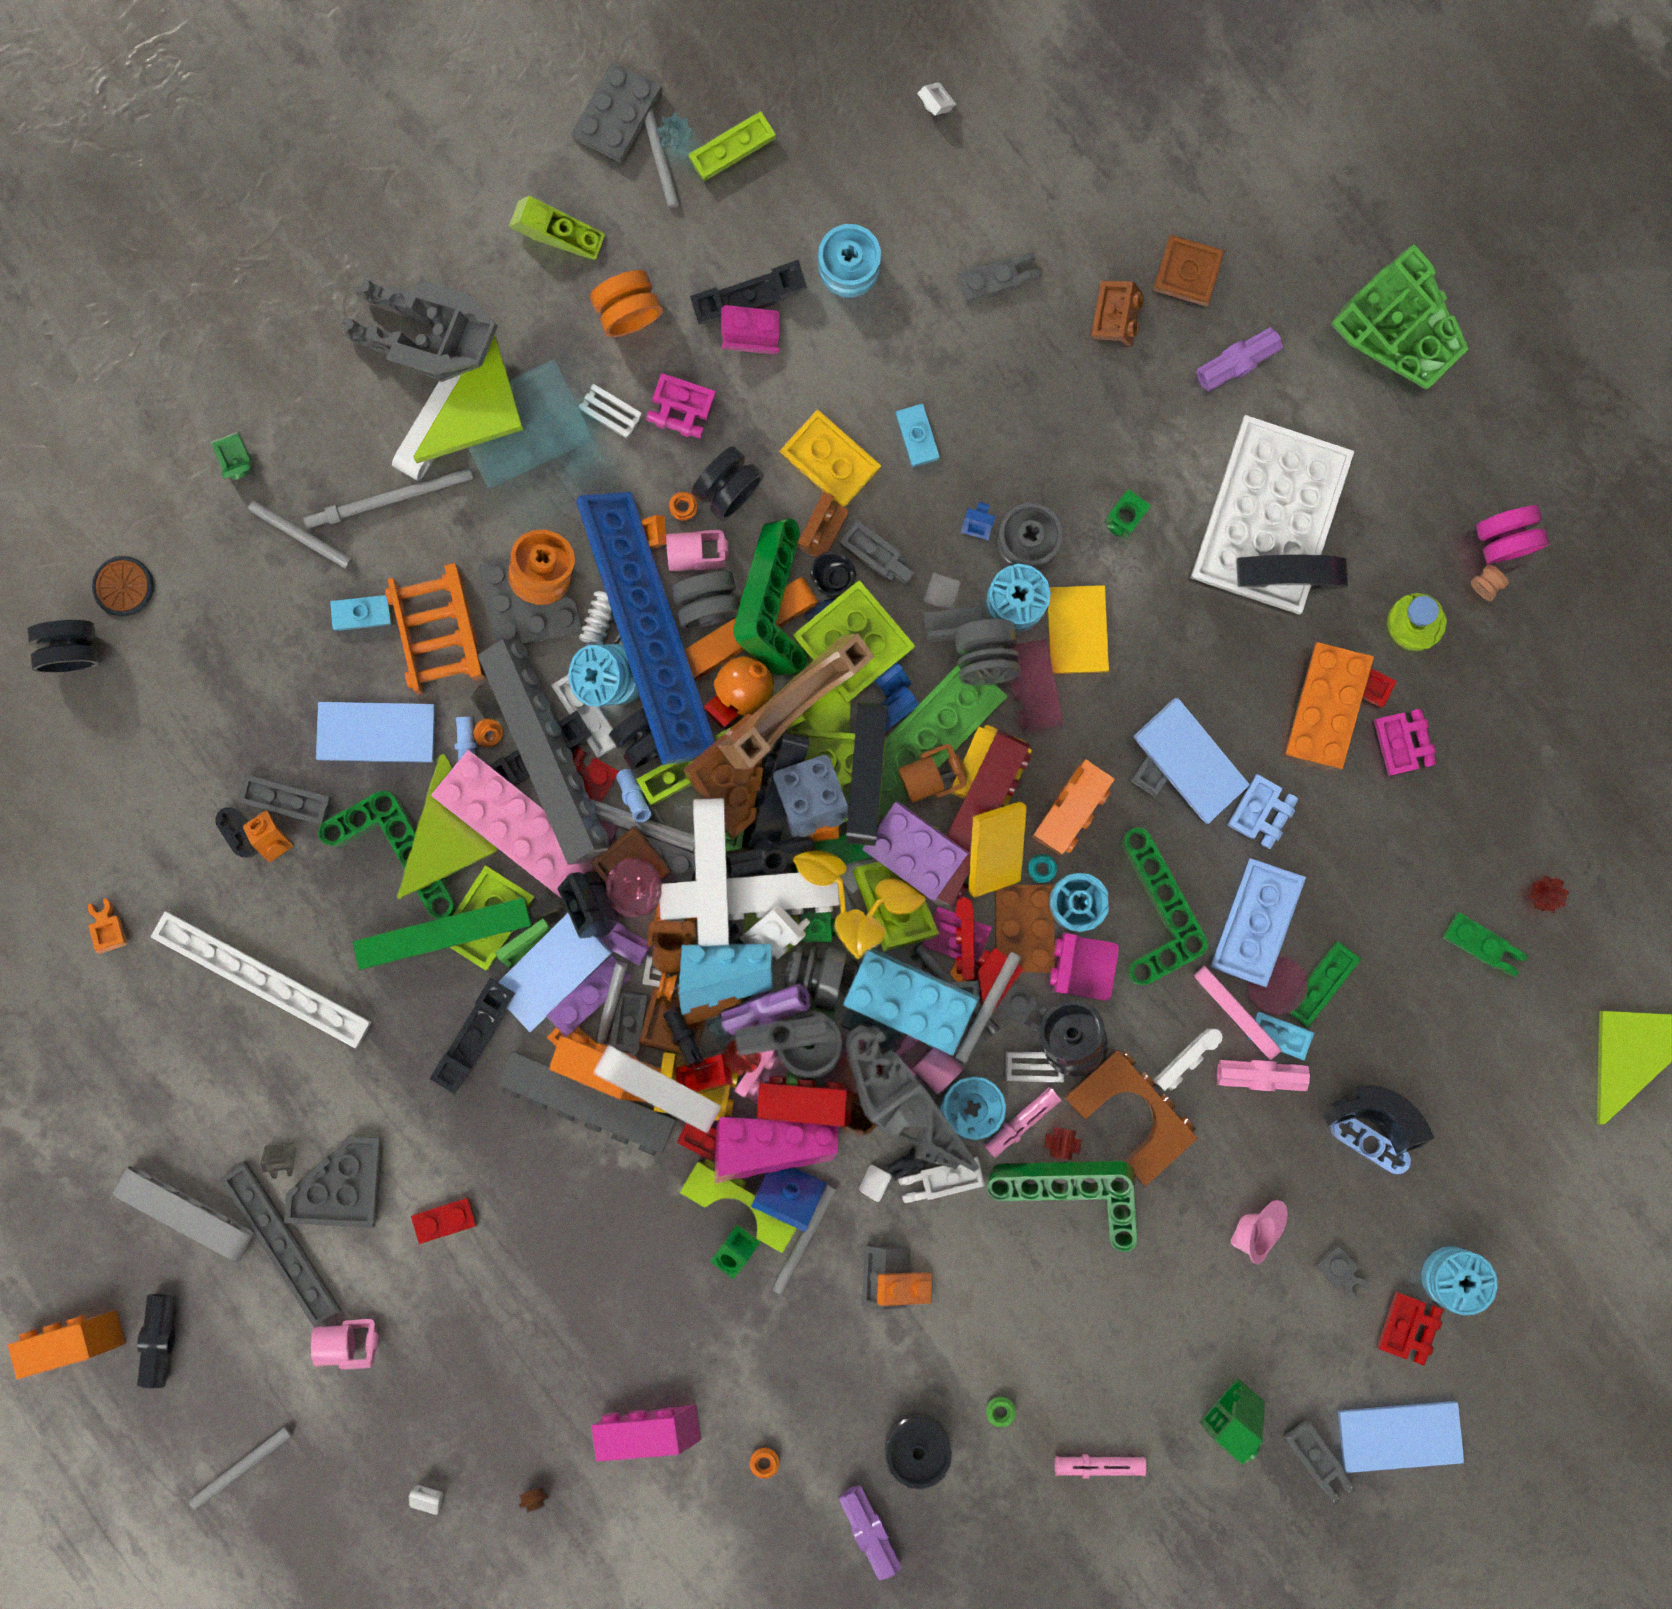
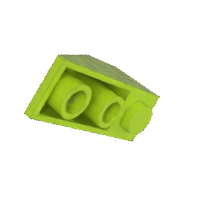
M531 196L518 201L509 228L533 240L592 260H596L605 233Z

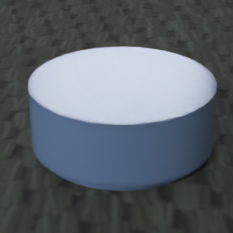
M1420 596L1414 599L1407 608L1409 620L1417 626L1431 624L1436 620L1439 613L1437 603L1427 596Z

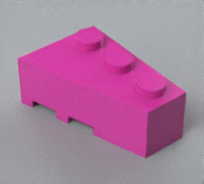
M696 1404L675 1408H662L649 1412L637 1410L628 1413L629 1415L619 1416L618 1412L602 1415L600 1421L591 1425L596 1462L679 1455L701 1441Z

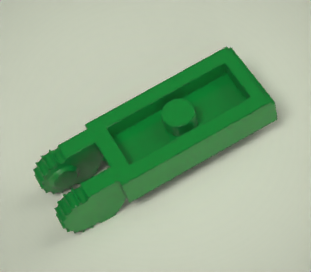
M1460 912L1455 914L1442 936L1446 941L1491 968H1497L1511 977L1516 978L1519 971L1512 965L1500 961L1503 953L1505 952L1522 962H1525L1528 958V955L1509 945L1508 941Z

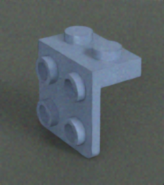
M822 755L774 772V782L788 817V825L792 837L798 835L801 837L809 836L816 832V829L825 826L835 827L842 824L845 819H848V805L828 756Z

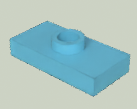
M923 403L896 411V419L912 468L939 460L940 456Z
M386 595L330 601L334 631L392 625L391 606L387 601Z
M1258 1012L1255 1021L1281 1048V1052L1305 1060L1314 1032Z

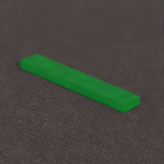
M523 897L352 941L358 969L364 970L531 927L532 923L526 899Z

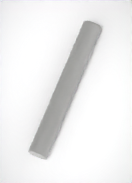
M616 961L595 1039L596 1043L607 1044L627 969V963L623 961Z

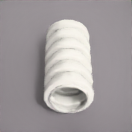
M597 591L593 594L595 600H591L590 603L592 609H588L590 615L585 618L587 624L582 627L584 633L579 636L582 642L589 645H604L602 640L607 637L605 631L610 628L608 622L613 620L606 592Z

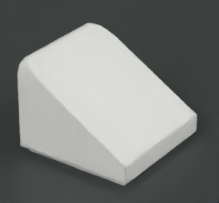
M870 1165L859 1187L860 1192L874 1201H880L891 1179L890 1172L875 1165Z
M417 1485L410 1492L409 1505L412 1508L437 1515L444 1494L441 1491Z

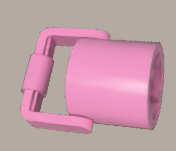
M707 530L666 534L669 572L720 569L726 566V558L729 556V543L725 539L724 531ZM717 541L719 558L704 559L702 542Z
M907 1035L900 1042L901 1047L896 1053L901 1057L906 1050L909 1051L919 1040ZM932 1047L913 1068L901 1057L916 1079L920 1077L936 1094L945 1089L964 1068L951 1054Z
M372 1319L343 1321L342 1325L313 1328L311 1335L313 1365L315 1367L339 1365L340 1369L371 1367L374 1364L375 1353L378 1351L379 1334L376 1333L375 1322ZM369 1328L366 1338V1359L354 1360L355 1335L353 1329Z

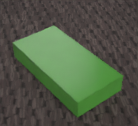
M542 918L496 951V956L504 965L512 968L552 929V926Z

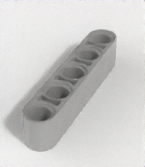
M127 1166L113 1191V1195L123 1202L233 1261H240L254 1236L253 1231L132 1166Z

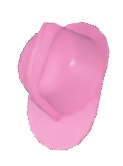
M1275 1200L1270 1202L1261 1213L1242 1216L1231 1238V1245L1249 1254L1253 1263H1262L1284 1232L1288 1216L1285 1203Z

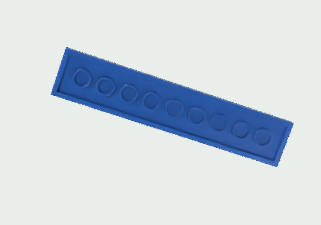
M632 493L580 495L576 503L662 765L693 761L709 748L715 740Z

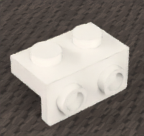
M778 904L749 928L740 939L744 944H772V955L777 960L789 949L787 946L789 943L795 946L805 937L806 933L803 930L810 922L805 918L797 924Z

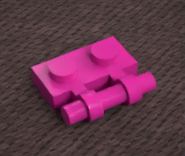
M661 373L652 401L662 407L660 413L649 410L646 421L655 423L656 427L664 430L667 427L679 431L680 435L688 438L691 435L701 439L704 428L694 425L696 417L707 421L716 391ZM671 410L685 413L684 421L670 417Z
M1422 708L1410 711L1413 719L1412 723H1407L1405 712L1374 720L1388 776L1419 769L1417 757H1423L1425 767L1437 765L1434 753H1437L1435 744L1431 745L1427 729L1430 728L1428 719L1424 718ZM1416 731L1420 747L1414 749L1410 732Z

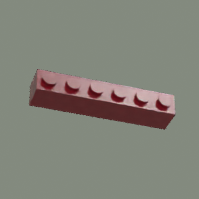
M1001 730L997 731L947 834L948 838L969 853L937 899L952 906L956 898L959 900L963 898L969 886L964 881L968 873H970L973 816L1004 807L1002 803L1006 794L1013 796L1019 783L1015 776L1019 768L1026 769L1032 756L1031 753L1027 752L1030 744Z

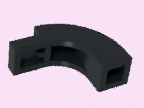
M1366 1085L1355 1087L1342 1099L1331 1104L1332 1109L1323 1115L1328 1126L1355 1118L1373 1121L1385 1131L1397 1155L1421 1148L1435 1138L1426 1119L1409 1100L1395 1091L1380 1086Z

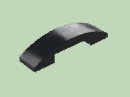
M799 260L772 268L771 273L721 290L715 287L690 296L698 324L721 321V308L725 305L762 309L807 289Z
M1289 554L1250 556L1236 559L1238 587H1267L1269 585L1348 587L1347 562L1344 557Z
M577 710L557 722L561 728L564 742L570 751H573L593 736ZM516 750L507 757H501L488 765L514 786L530 778L519 750Z
M492 978L488 980L475 1002V1007L448 1052L443 1055L430 1080L456 1094L502 1021L516 994L514 991Z

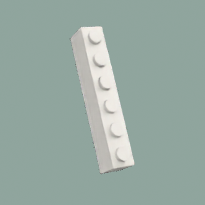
M799 872L726 878L728 920L745 919L744 913L756 912V917L761 918L778 904L786 910L788 915L804 914L803 908L815 907V913L832 912L833 906L839 905L836 882L829 886H817L805 880ZM696 881L658 884L661 920L685 922V918L697 917Z

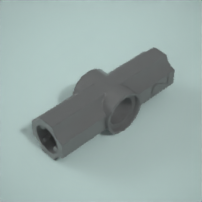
M825 1015L735 1029L739 1056L829 1042ZM786 1028L790 1031V1038L786 1043L779 1044L774 1041V1033L777 1029Z

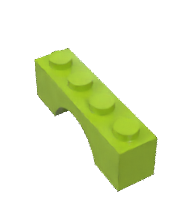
M699 1159L680 1193L704 1208L714 1201L724 1198H732L745 1203L756 1217L758 1227L757 1239L783 1253L797 1228L751 1207L759 1189L757 1188L756 1192L745 1187L747 1181L744 1179L736 1178L714 1184L715 1163L708 1159L705 1162Z

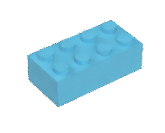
M871 948L865 954L843 1005L953 1055L980 997Z

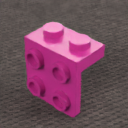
M1061 934V939H1056L1054 956H1058L1056 968L1052 967L1049 985H1053L1052 992L1104 1001L1109 1000L1114 983L1119 951L1118 945L1107 941L1077 937V935Z

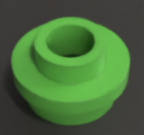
M1001 1396L995 1397L986 1407V1416L992 1425L1000 1428L1007 1427L1014 1421L1016 1409L1010 1399ZM1000 1406L1006 1408V1413L1003 1416L995 1414V1410Z

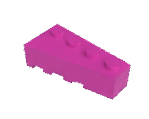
M720 1117L716 1125L714 1184L736 1178L751 1177V1175L766 1172H777L791 1167L797 1168L832 1161L838 1153V1126Z

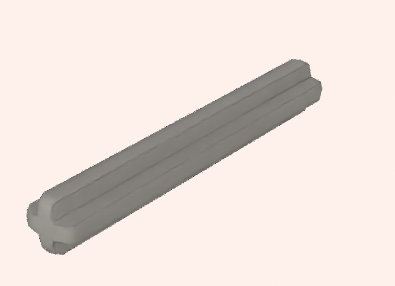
M591 800L595 806V813L598 819L627 829L637 825L644 835L689 851L695 850V836L649 819L644 822H636L632 817V813Z

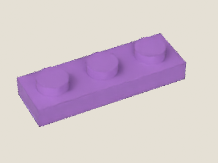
M613 956L606 960L546 1015L564 1036H569L606 1002L617 961ZM627 971L625 972L622 986L632 978Z

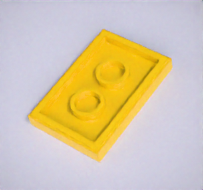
M818 409L779 451L786 460L821 491L834 496V502L844 508L881 469V465Z
M1105 585L1049 587L1051 594L1047 614L1050 674L1109 672Z
M1021 801L973 816L968 893L974 898L1021 882L1027 805Z

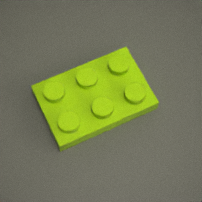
M879 861L856 867L852 871L868 912L874 903L880 899L875 893L879 882L890 878L905 881ZM926 900L920 908L907 914L891 913L883 904L878 907L872 916L885 929V936L881 942L884 952L935 938L939 934Z
M485 865L453 915L525 897L527 907L529 908L536 897ZM514 931L450 948L485 971H488L497 958L495 952L506 944Z

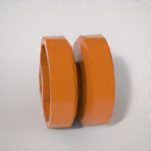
M631 270L618 274L592 290L589 298L595 312L602 314L599 320L606 336L621 337L634 333L653 323L663 313V308L657 295L650 293L653 287L646 271Z
M532 530L521 535L514 542L508 568L509 585L514 593L522 600L535 605H549L559 601L569 590L575 566L574 550L570 543L560 534L549 530Z

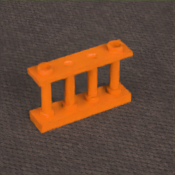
M456 563L444 565L446 574H443L442 578L402 588L399 587V583L394 578L387 579L389 588H385L386 598L389 605L394 606L409 670L405 672L408 688H413V691L418 695L424 694L423 682L460 673L470 674L474 681L486 679L484 669L478 658L480 650L461 570ZM443 589L446 592L450 591L452 602H449L448 606L406 616L402 599ZM449 617L457 619L459 630H455L454 634L412 643L409 627ZM454 645L464 648L465 658H461L460 662L423 671L418 669L415 656L417 654Z

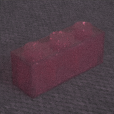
M1046 639L1017 644L1011 650L1017 651L1019 654L1018 663L1021 667V674L1015 678L1016 682H1012L1014 698L1020 699L1022 710L1018 711L1020 727H1025L1027 734L1061 727L1064 723Z

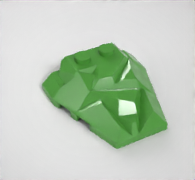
M1412 244L1390 264L1381 269L1340 309V313L1330 323L1350 346L1424 389L1430 388L1469 350L1455 316L1450 315L1445 304L1446 294L1444 290L1440 292L1433 276L1436 274L1433 265L1415 244Z

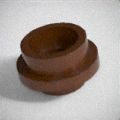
M543 1488L520 1495L521 1503H519L520 1509L526 1508L527 1512L545 1507L543 1501L549 1499L548 1494H544Z

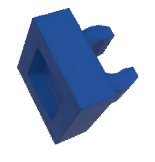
M978 502L976 510L968 508L961 533L989 540L996 517L987 514L990 505Z
M897 662L875 680V683L886 699L903 686L907 688L911 685L905 671Z

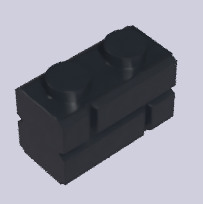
M597 871L585 872L584 874L582 872L570 873L557 888L579 939L591 938L592 936L605 937L619 922L617 910L612 907L607 896L606 886L601 883Z

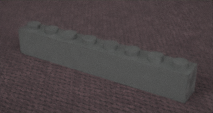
M501 639L478 654V658L567 864L586 863L611 848L607 840V833L598 820L595 806L588 797L583 778L574 765L572 753L564 742L561 728L550 710L549 700L540 687L538 675L530 664L525 646L521 643L520 639Z

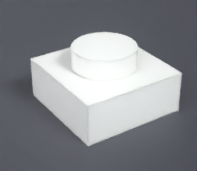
M940 82L925 85L918 92V95L924 101L926 109L934 115L950 112L956 105Z

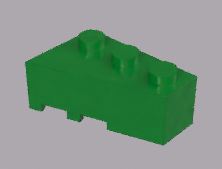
M1237 1378L1199 1423L1222 1448L1240 1464L1244 1465L1246 1461L1251 1462L1261 1450L1259 1446L1263 1442L1265 1401Z

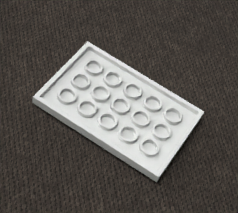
M1245 415L1242 419L1190 578L1300 615L1303 612L1311 585L1238 587L1236 559L1264 555H1321L1354 451Z

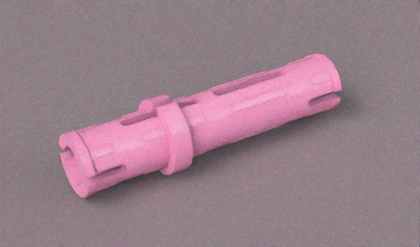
M1048 1087L1046 1091L1009 1123L1004 1122L1001 1125L1003 1128L987 1142L983 1143V1146L994 1158H997L1014 1141L1016 1143L1021 1140L1020 1136L1060 1103L1061 1099Z
M1081 1454V1457L1055 1456L1054 1470L1055 1476H1082V1479H1089L1090 1476H1145L1146 1460L1145 1457H1089L1088 1454ZM1104 1466H1127V1467H1104Z

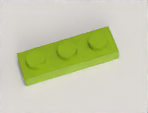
M760 111L688 154V157L703 182L775 140L776 134Z

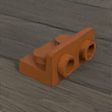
M1101 281L1091 333L1095 340H1119L1126 346L1133 345L1134 337L1137 336L1139 330L1138 312L1139 309H1142L1144 303L1143 293L1134 282Z
M823 492L798 541V550L814 558L830 551L849 512L848 509L834 503V496Z

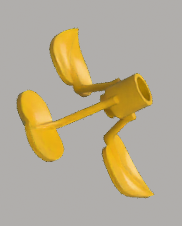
M808 851L797 855L793 859L801 876L811 884L817 886H829L834 882L838 884L840 914L835 920V928L840 940L856 959L880 944L884 939L885 929L883 925L872 917L879 906L884 904L886 909L894 914H907L917 910L925 902L923 893L911 884L900 879L890 878L882 880L876 886L875 893L880 899L874 903L866 916L857 909L846 912L843 879L840 877L847 870L844 862L836 855L825 851Z

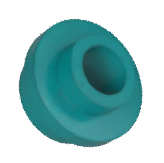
M1038 854L1029 861L1028 873L1034 881L1046 883L1055 877L1057 864L1050 855ZM1039 863L1046 864L1047 872L1045 874H1040L1037 871Z

